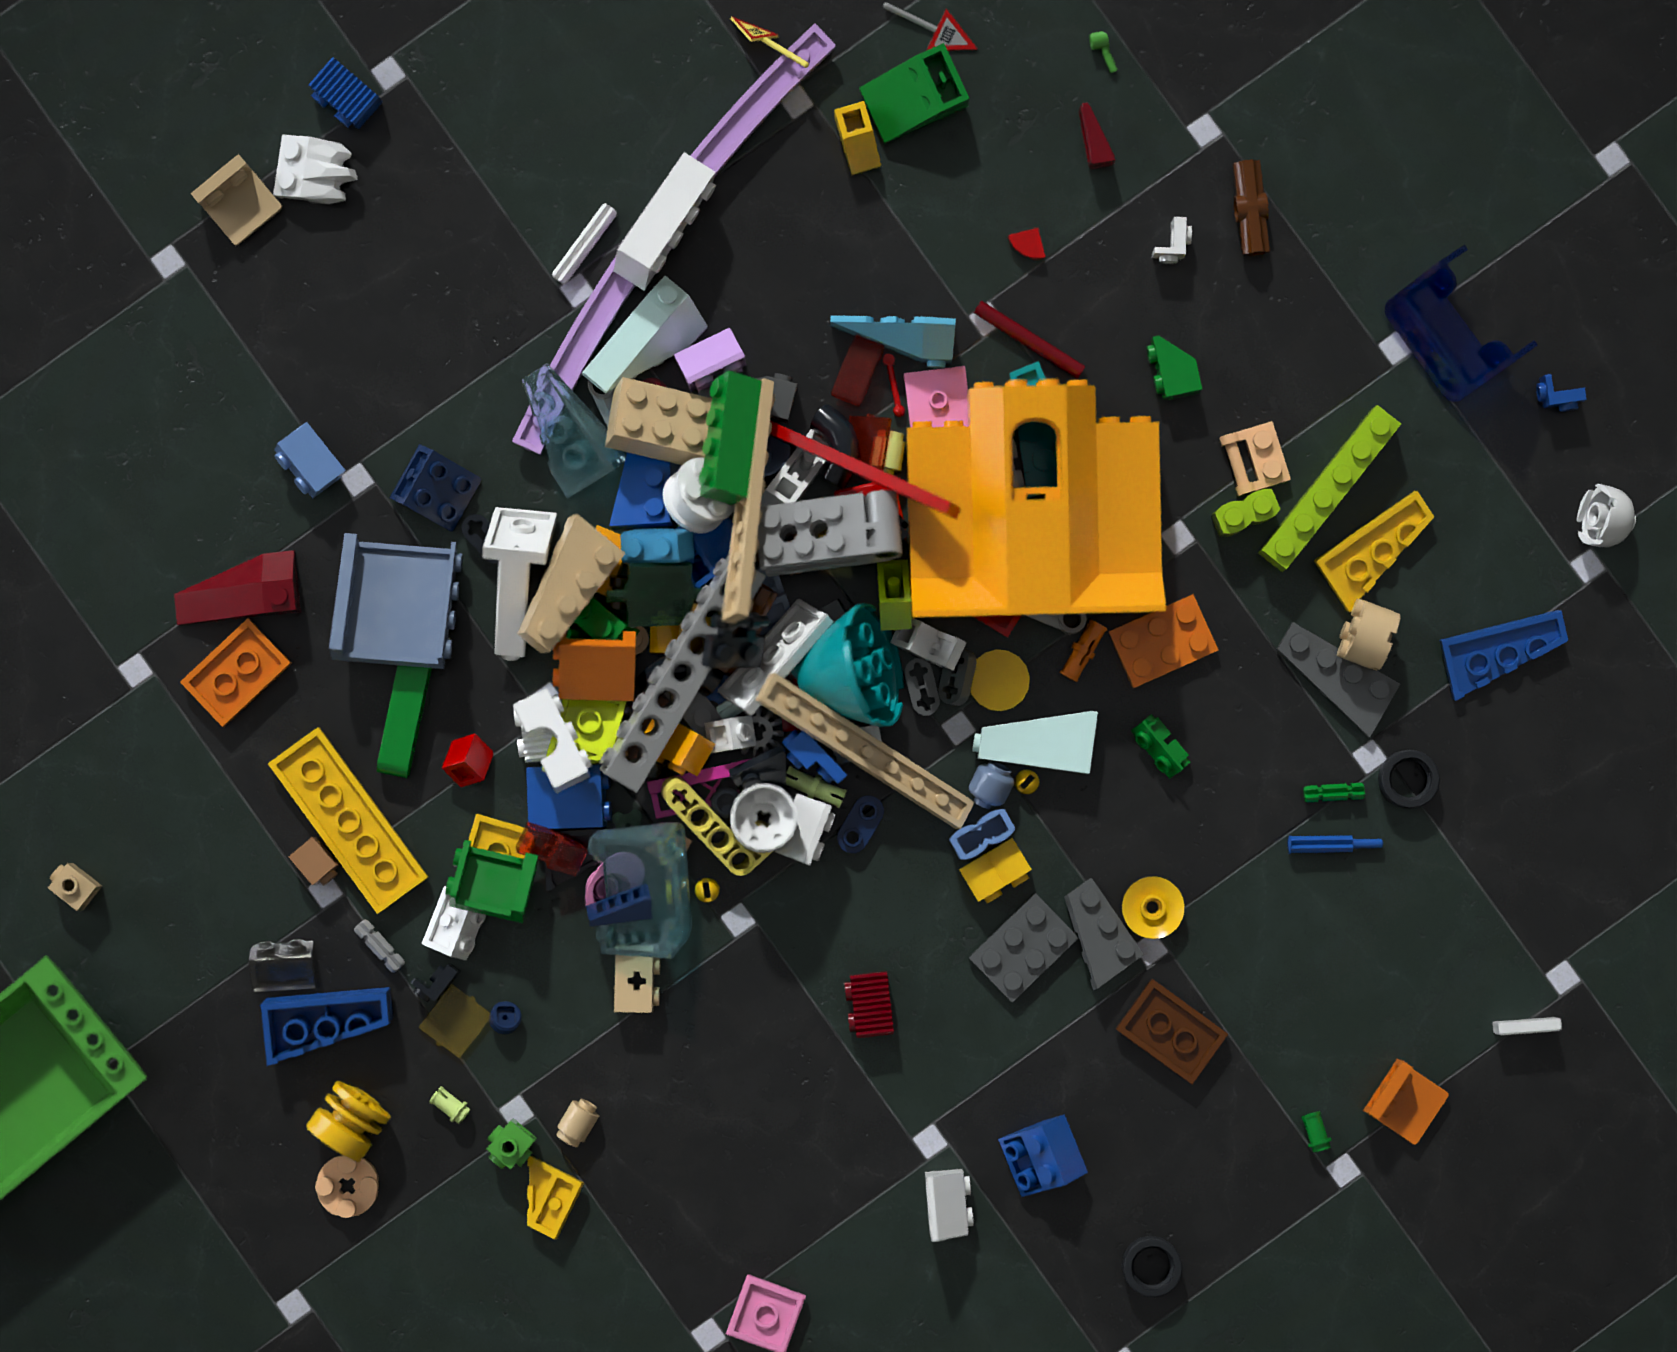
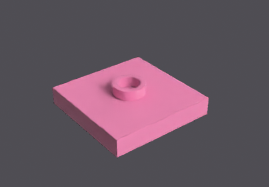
M965 366L904 373L910 428H913L912 423L917 421H932V427H944L943 422L962 420L963 426H968V386Z
M747 1274L726 1335L773 1352H786L806 1295Z

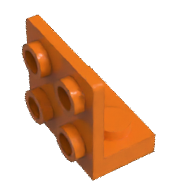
M1397 1059L1363 1111L1416 1145L1448 1098L1449 1093L1415 1071L1413 1067L1404 1061Z

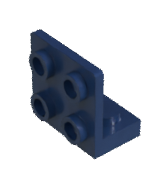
M419 444L393 490L390 499L452 532L479 486L481 478L436 451Z

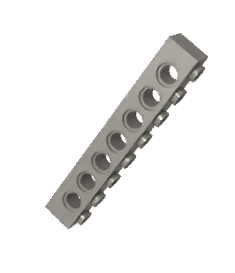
M729 555L725 559L721 558L713 570L715 577L709 586L705 585L697 597L699 603L693 613L689 612L683 619L681 624L682 632L677 640L673 639L665 650L664 655L667 656L661 667L657 666L652 671L648 680L651 684L645 694H639L632 706V709L635 711L629 721L624 720L616 733L617 741L612 748L608 747L601 757L600 763L602 766L599 770L635 792H638L711 670V668H707L701 663L706 634H717L718 628L707 625L706 615L709 611L715 609L718 615L723 613L724 597L722 589L726 584ZM755 570L756 575L751 586L750 597L752 599L766 577L757 570ZM695 637H701V649L697 652H691V640ZM679 664H685V676L681 679H675L673 674L675 667ZM663 691H669L670 701L665 706H659L657 703L659 694ZM647 718H653L654 728L648 733H643L641 730L642 722ZM631 745H637V756L632 760H626V749Z

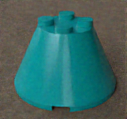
M862 603L855 605L834 622L796 664L791 673L794 678H797L800 690L842 717L878 727H887L897 722L903 708V703H898L899 689L904 688L901 658L898 647L890 643L893 637L892 631L880 629V619L874 613L876 608L871 604Z

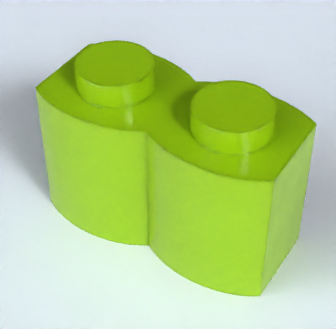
M1261 489L1251 493L1243 501H1232L1222 505L1211 515L1218 535L1228 537L1241 532L1248 525H1258L1268 521L1281 509L1273 490Z

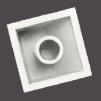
M962 1169L925 1172L931 1240L939 1241L968 1235V1227L974 1226L972 1207L966 1208L965 1195H971L970 1177L963 1176Z

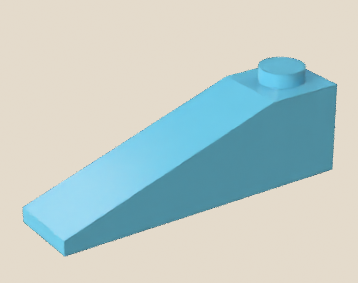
M831 316V327L916 361L927 363L928 368L943 369L946 364L952 363L956 322L954 318L914 317L911 323H905V319L898 318L897 316L880 318V322H874V318L870 316Z

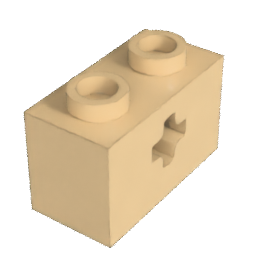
M616 949L614 1012L652 1013L654 1006H659L660 987H654V975H660V956H655V949ZM636 972H640L641 978H646V983L641 984L640 989H635V984L630 983L629 980L635 976Z

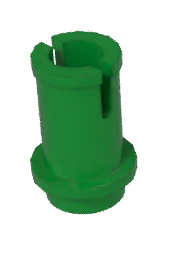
M1321 1111L1301 1116L1310 1141L1307 1145L1312 1148L1313 1153L1330 1148V1141L1332 1139L1327 1136Z

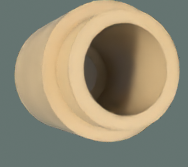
M582 1098L579 1102L573 1100L557 1126L559 1128L556 1134L557 1137L574 1147H578L580 1142H585L599 1118V1115L595 1112L597 1107Z

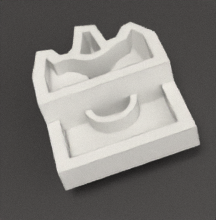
M282 135L273 195L278 198L307 200L312 203L322 204L346 201L345 193L340 190V185L357 180L355 170L343 167V162L349 159L352 153L340 143L307 136Z

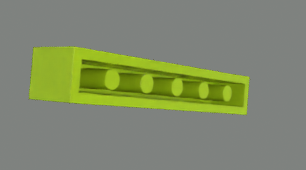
M1376 405L1372 408L1258 554L1281 572L1287 570L1400 427L1401 423L1380 406Z

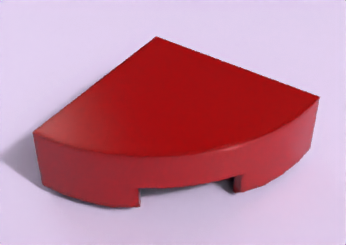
M1038 228L1008 235L1011 246L1023 256L1033 260L1045 259Z

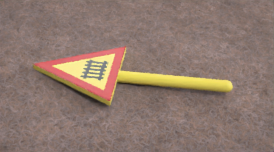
M731 16L733 23L751 42L762 40L763 43L805 68L809 66L807 61L770 40L778 38V34Z

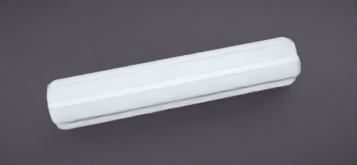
M603 204L555 268L552 276L558 282L566 284L614 220L617 213L611 206Z

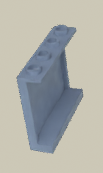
M344 533L329 645L332 660L444 669L445 658L450 659L452 654V640H448L449 629L454 630L456 611H451L452 601H458L459 582H455L456 572L462 571L463 554L458 553L456 542H451V549L359 542L357 534Z

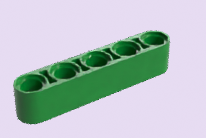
M397 666L377 762V773L402 778L409 777L432 668Z

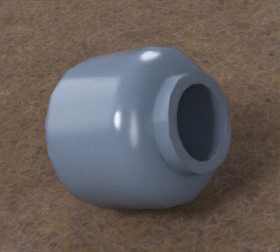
M991 760L988 764L983 763L979 765L969 784V791L975 797L973 801L986 809H990L992 805H1003L1015 783L1010 775L1012 771L1005 765Z

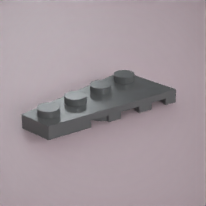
M1294 622L1291 623L1276 649L1304 677L1310 680L1326 698L1335 704L1349 720L1361 729L1360 731L1368 738L1371 737L1400 683L1379 671L1338 657L1337 647Z

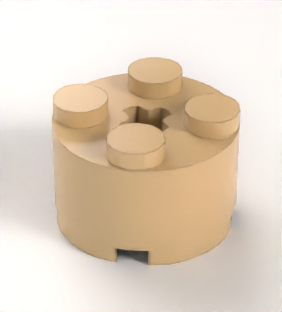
M1357 598L1351 611V616H1354L1351 623L1346 621L1342 627L1339 637L1342 641L1338 648L1337 656L1377 671V669H1381L1391 650L1393 643H1390L1393 633H1397L1400 614Z

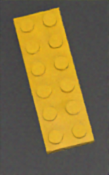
M320 727L314 729L268 763L377 914L384 911L429 877Z

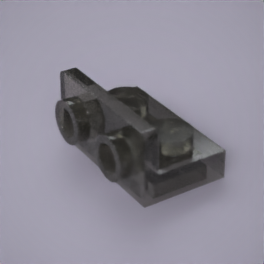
M294 939L285 943L263 941L252 945L248 960L253 992L315 988L314 941Z

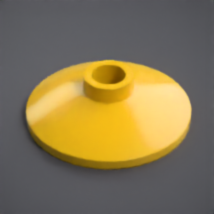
M1145 877L1133 883L1126 891L1122 902V913L1128 927L1139 936L1150 939L1162 938L1171 934L1180 925L1184 915V900L1179 889L1167 879ZM1154 901L1157 903L1158 909L1155 913L1151 914L1147 911L1146 906L1149 902Z

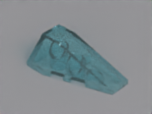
M548 363L522 379L532 414L537 417L541 430L539 435L542 445L545 444L550 461L547 463L550 472L567 498L607 475L625 462L626 455L623 451L605 447L607 428Z

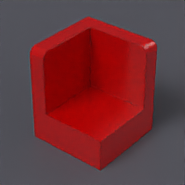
M474 733L451 742L442 769L460 787L481 782L485 779L494 753Z

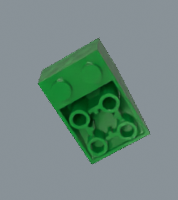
M944 43L910 58L859 88L884 144L968 107L970 100Z

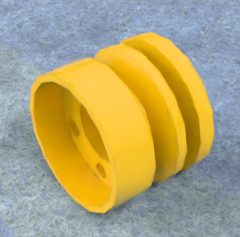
M336 1081L332 1089L341 1098L332 1094H327L325 1097L326 1101L334 1109L333 1112L318 1108L306 1126L317 1138L332 1149L353 1161L360 1162L372 1146L371 1141L363 1134L364 1131L379 1135L382 1129L373 1120L387 1124L391 1116L379 1105L377 1100L363 1090L349 1086L344 1082Z

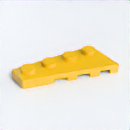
M1418 491L1412 492L1314 560L1347 612L1352 611L1356 599H1360L1366 592L1368 593L1382 573L1391 567L1405 547H1408L1434 518V515Z

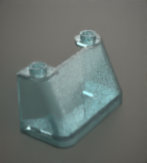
M667 822L597 831L589 840V853L593 855L596 862H603L606 898L647 884L652 905L651 919L598 926L596 938L601 945V954L672 959L690 937L692 927L683 824Z

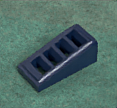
M640 885L587 905L586 910L590 926L651 919L652 905L648 885Z

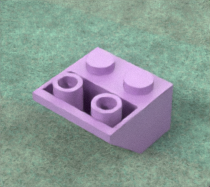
M730 328L674 354L690 391L697 389L699 392V390L709 389L715 378L729 370L740 374L743 372L742 367L746 365L745 355Z

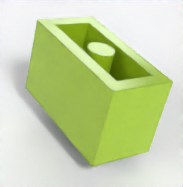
M908 560L878 562L880 629H912Z

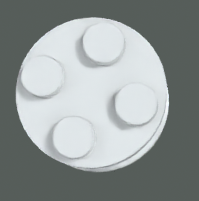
M704 458L688 460L664 485L663 500L669 515L673 519L672 527L679 524L684 529L694 533H708L716 529L724 519L734 512L735 504L729 505L699 496L701 484H699V474L703 468Z

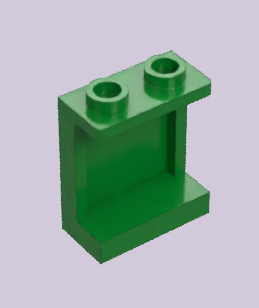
M464 840L463 848L456 849L453 866L457 867L455 877L449 876L446 885L445 895H449L450 907L523 923L538 867V855L526 853L524 859L475 848L471 846V841Z

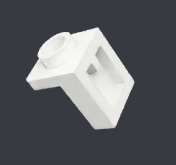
M750 715L704 723L707 739L716 744L711 753L756 746L753 720Z

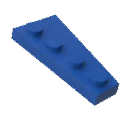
M627 452L609 525L611 530L673 526V519L669 515L663 500L664 485L672 476V463Z
M1556 610L1439 640L1453 700L1457 701L1474 689L1487 685L1491 680L1504 673L1507 674L1517 669L1521 664L1535 659L1567 642L1568 637L1562 611Z

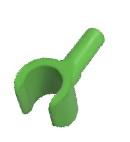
M1105 32L1091 33L1089 35L1091 49H1101L1110 73L1117 71L1110 53L1107 34Z

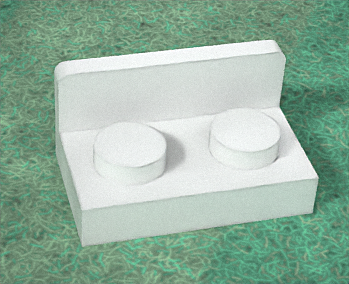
M444 886L422 944L448 956L467 960L469 954L474 949L476 935L486 915L450 907L449 895H445L446 886Z

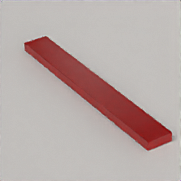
M770 421L772 424L770 436L957 520L961 510L960 507L951 501Z

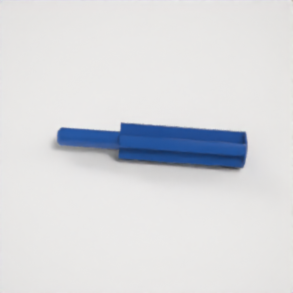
M1289 835L1287 846L1289 854L1353 852V848H1382L1383 840L1353 839L1352 835Z

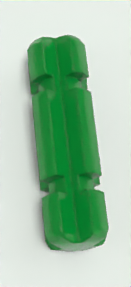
M1361 782L1350 783L1348 786L1347 783L1321 785V787L1311 785L1304 787L1303 794L1305 802H1318L1320 799L1322 802L1348 800V798L1356 800L1365 798V787Z

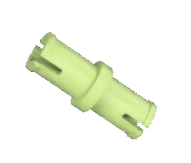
M789 766L786 773L798 778V780L786 777L787 786L808 794V798L813 799L815 797L840 808L843 801L831 796V794L844 798L847 792L846 789L828 784L819 775L813 777Z

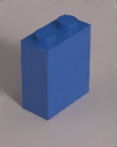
M602 764L592 765L587 768L590 775L589 778L557 794L547 774L542 771L543 766L526 767L528 830L606 827L607 820L612 819L611 802H606V789L611 788V777L599 770Z

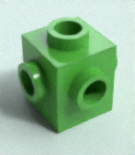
M513 1118L505 1128L498 1125L487 1138L491 1142L487 1148L491 1153L489 1158L502 1169L505 1166L511 1169L515 1164L521 1167L532 1154L528 1148L537 1137ZM507 1141L513 1143L514 1150L507 1149Z

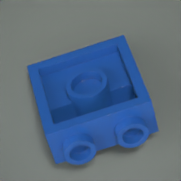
M794 730L782 741V744L790 751L786 757L798 770L804 766L808 771L817 762L820 767L816 771L828 784L834 780L838 785L847 776L807 733L803 731L798 733Z

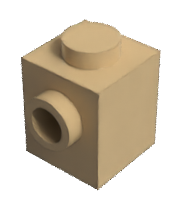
M67 863L65 866L61 864L52 873L50 880L53 882L48 889L76 911H83L101 889L102 885L74 863Z

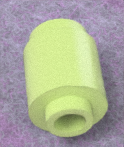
M880 430L879 437H875L871 466L893 476L894 472H901L906 444L903 441L904 434Z

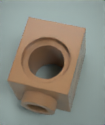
M311 837L289 856L291 861L312 885L321 883L324 886L338 875L335 869L340 864L317 837Z

